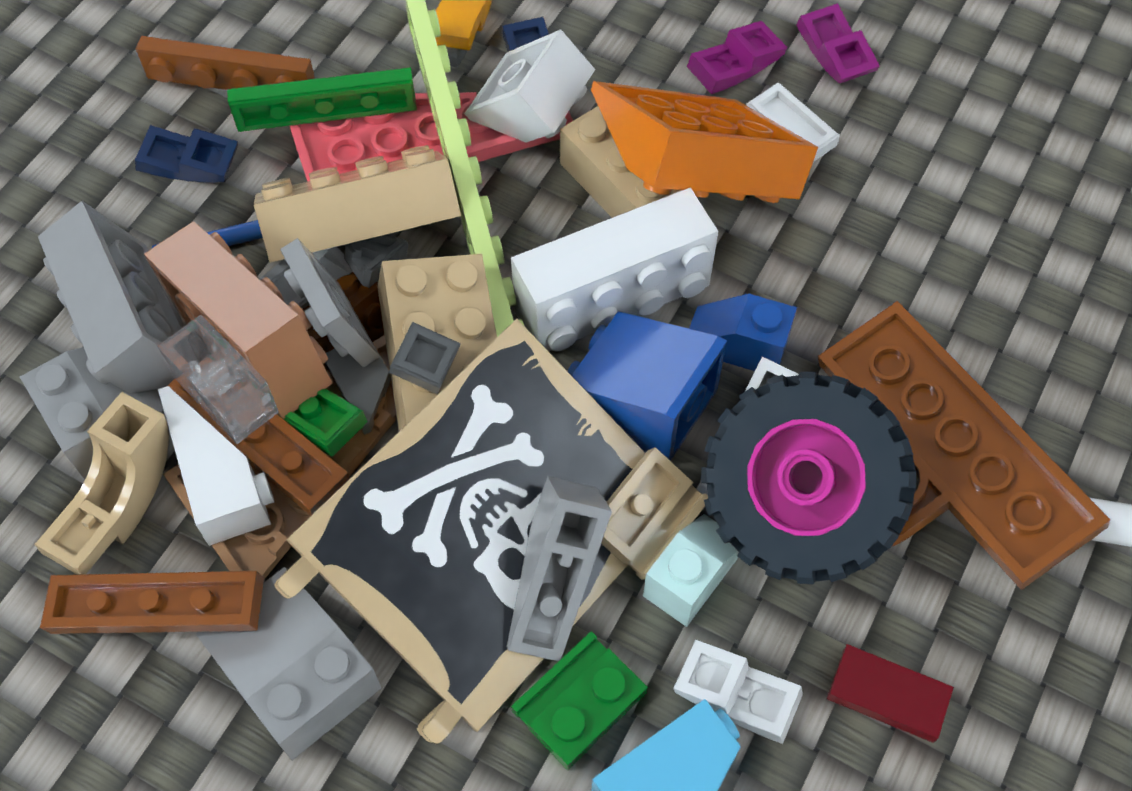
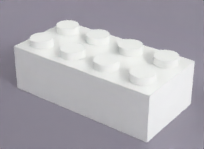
M690 187L511 257L512 280L516 298V305H514L515 313L519 319H522L526 329L548 352L551 350L561 351L567 349L576 340L595 333L600 325L608 326L618 311L636 316L639 314L649 315L659 310L663 304L681 297L690 298L701 293L710 285L719 231Z

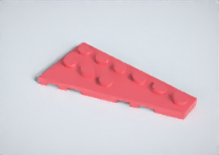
M476 92L460 93L461 108L455 109L458 119L466 118L471 137V146H466L468 157L476 156L478 162L560 139L559 132L551 138L544 136L526 143L473 122L464 113L477 94ZM415 93L417 110L289 126L307 182L310 181L309 173L317 170L337 167L339 174L357 170L355 162L383 156V159L388 163L403 159L401 151L428 145L429 149L438 151L443 155L427 93ZM568 111V113L565 116V118L567 119L565 125L573 121Z

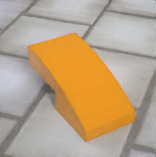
M441 0L436 9L441 32L440 37H435L437 45L470 51L476 32H482L492 0Z

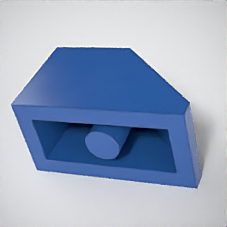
M744 294L697 306L689 329L717 335L727 340L723 362L755 371L762 357L779 365L781 364L797 307L753 294Z

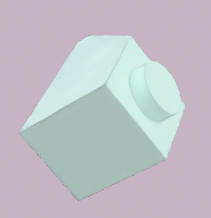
M705 514L676 534L646 573L643 597L686 627L738 559L737 555L739 552L730 542L725 544L716 532L719 528L718 523Z

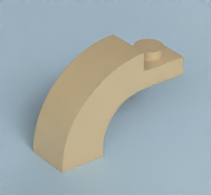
M124 392L117 396L87 431L93 444V457L88 475L82 487L69 505L34 544L41 554L77 575L87 574L114 540L121 544L126 542L151 503L165 467L169 444V431L165 415Z

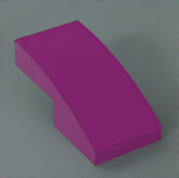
M838 3L800 16L796 26L818 62L839 84L879 69L880 65L862 30L852 32Z
M758 21L729 30L724 44L691 53L687 68L712 95L735 86L764 70L782 57L788 47L763 21Z

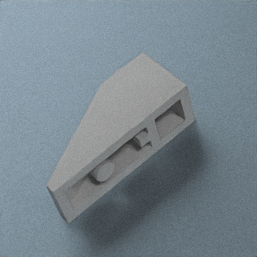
M547 475L531 523L507 642L508 651L555 661L562 659L612 513L598 488Z

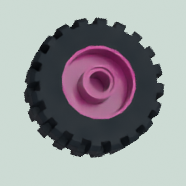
M799 372V375L785 377L782 374L767 379V384L757 389L751 387L739 396L741 401L732 409L726 408L717 420L721 425L715 436L709 435L704 450L709 452L707 467H701V483H706L708 499H704L708 515H714L719 525L716 532L725 544L730 542L739 552L737 557L749 566L754 564L762 568L767 576L778 580L782 578L797 580V584H815L816 581L825 580L834 582L847 578L848 575L861 569L864 570L875 563L887 549H890L908 521L913 507L916 488V470L909 439L893 412L876 395L866 388H861L851 383L848 379L832 375V377L818 375L817 372Z

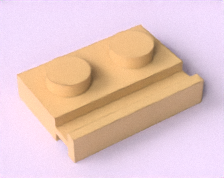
M656 447L645 453L608 499L607 504L612 513L601 544L623 564L627 563L637 572L636 575L641 580H644L646 573L676 534L692 523L705 507L704 499H708V495L706 493L701 494L692 485L694 483Z

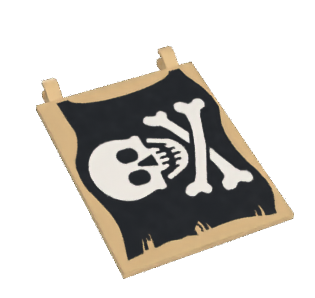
M516 319L287 539V542L302 557L275 582L274 586L284 598L289 599L296 596L319 573L444 699L418 724V733L426 741L435 744L442 742L460 718L474 731L478 732L544 659L508 651L507 642L531 523L547 475L596 487L607 502L645 455V452L526 327ZM602 544L595 559L574 624L628 566L627 563L623 564Z

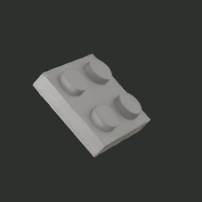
M298 238L281 248L280 250L290 269L284 272V276L291 288L301 299L306 296L311 307L305 310V314L315 331L321 337L327 335L341 357L350 354L362 367L380 358L379 353L337 280Z

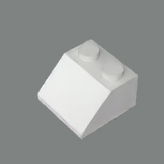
M560 29L507 52L464 114L473 122L526 143L544 136L551 138L560 132V128L565 126L567 122L565 116L572 105L576 104L587 92L585 85L595 71V68Z

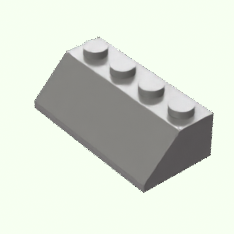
M84 201L79 202L38 236L46 256L43 262L55 277L59 287L57 296L70 313L74 323L71 325V330L84 347L88 357L86 366L95 379L102 384L111 383L130 394L160 389L170 384L199 358L178 311L144 256V253L148 251L145 244Z

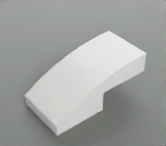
M695 640L674 686L675 693L697 705L706 699L714 711L719 708L722 709L734 724L781 744L784 743L803 695L800 685L751 668L748 665L747 658Z

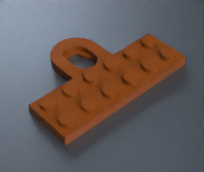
M898 301L818 356L819 366L828 376L836 375L848 379L851 383L861 388H866L876 395L893 412L909 439L916 475L919 478V486L914 494L913 507L908 521L892 546L905 541L949 509L1022 590L1108 528L1111 519Z

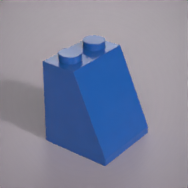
M618 311L608 326L602 324L597 328L589 343L588 349L590 351L582 362L574 361L567 372L645 453L656 447L671 461L718 390L727 340L717 335Z

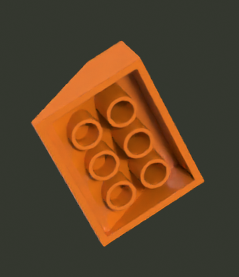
M593 81L591 92L626 168L644 181L643 187L647 190L662 195H670L672 189L685 190L691 187L696 197L707 198L709 193L712 192L719 193L730 199L744 200L746 195H750L770 203H778L780 198L800 199L818 146L738 100Z

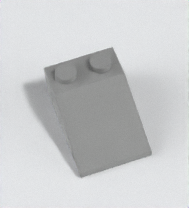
M84 347L66 351L20 376L61 450L83 479L88 475L93 457V444L87 431L121 392L165 415L158 389L130 394L111 383L102 384L95 379L86 366L88 357Z
M284 567L263 584L257 631L197 632L196 635L291 760H294L382 687L371 665L340 627L304 588L296 596L289 599L284 598L276 590L275 582L287 571Z

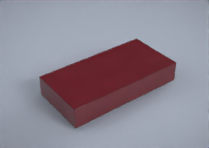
M846 644L827 700L935 743L939 738L954 687Z

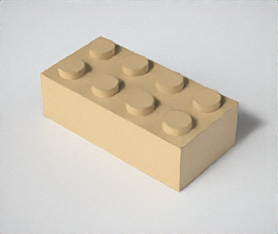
M425 145L401 151L403 159L388 163L383 159V156L355 162L357 170L339 174L337 167H331L309 173L310 181L292 185L290 178H284L262 184V192L255 195L254 208L270 263L285 259L280 249L297 238L312 253L461 216L448 158L438 151L429 149V146Z
M482 254L382 261L377 288L389 368L412 322L461 343L459 351L441 386L440 393L497 338ZM390 373L400 431L437 394Z

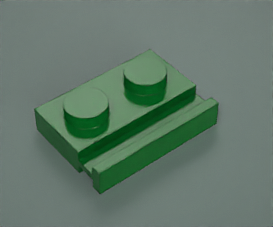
M591 631L511 706V710L568 771L647 694L648 686L609 648L606 649Z

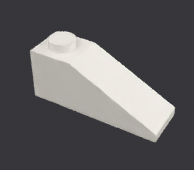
M169 386L158 389L195 524L208 545L210 546L270 525L271 522L265 505L274 503V498L265 473L255 475L247 457Z

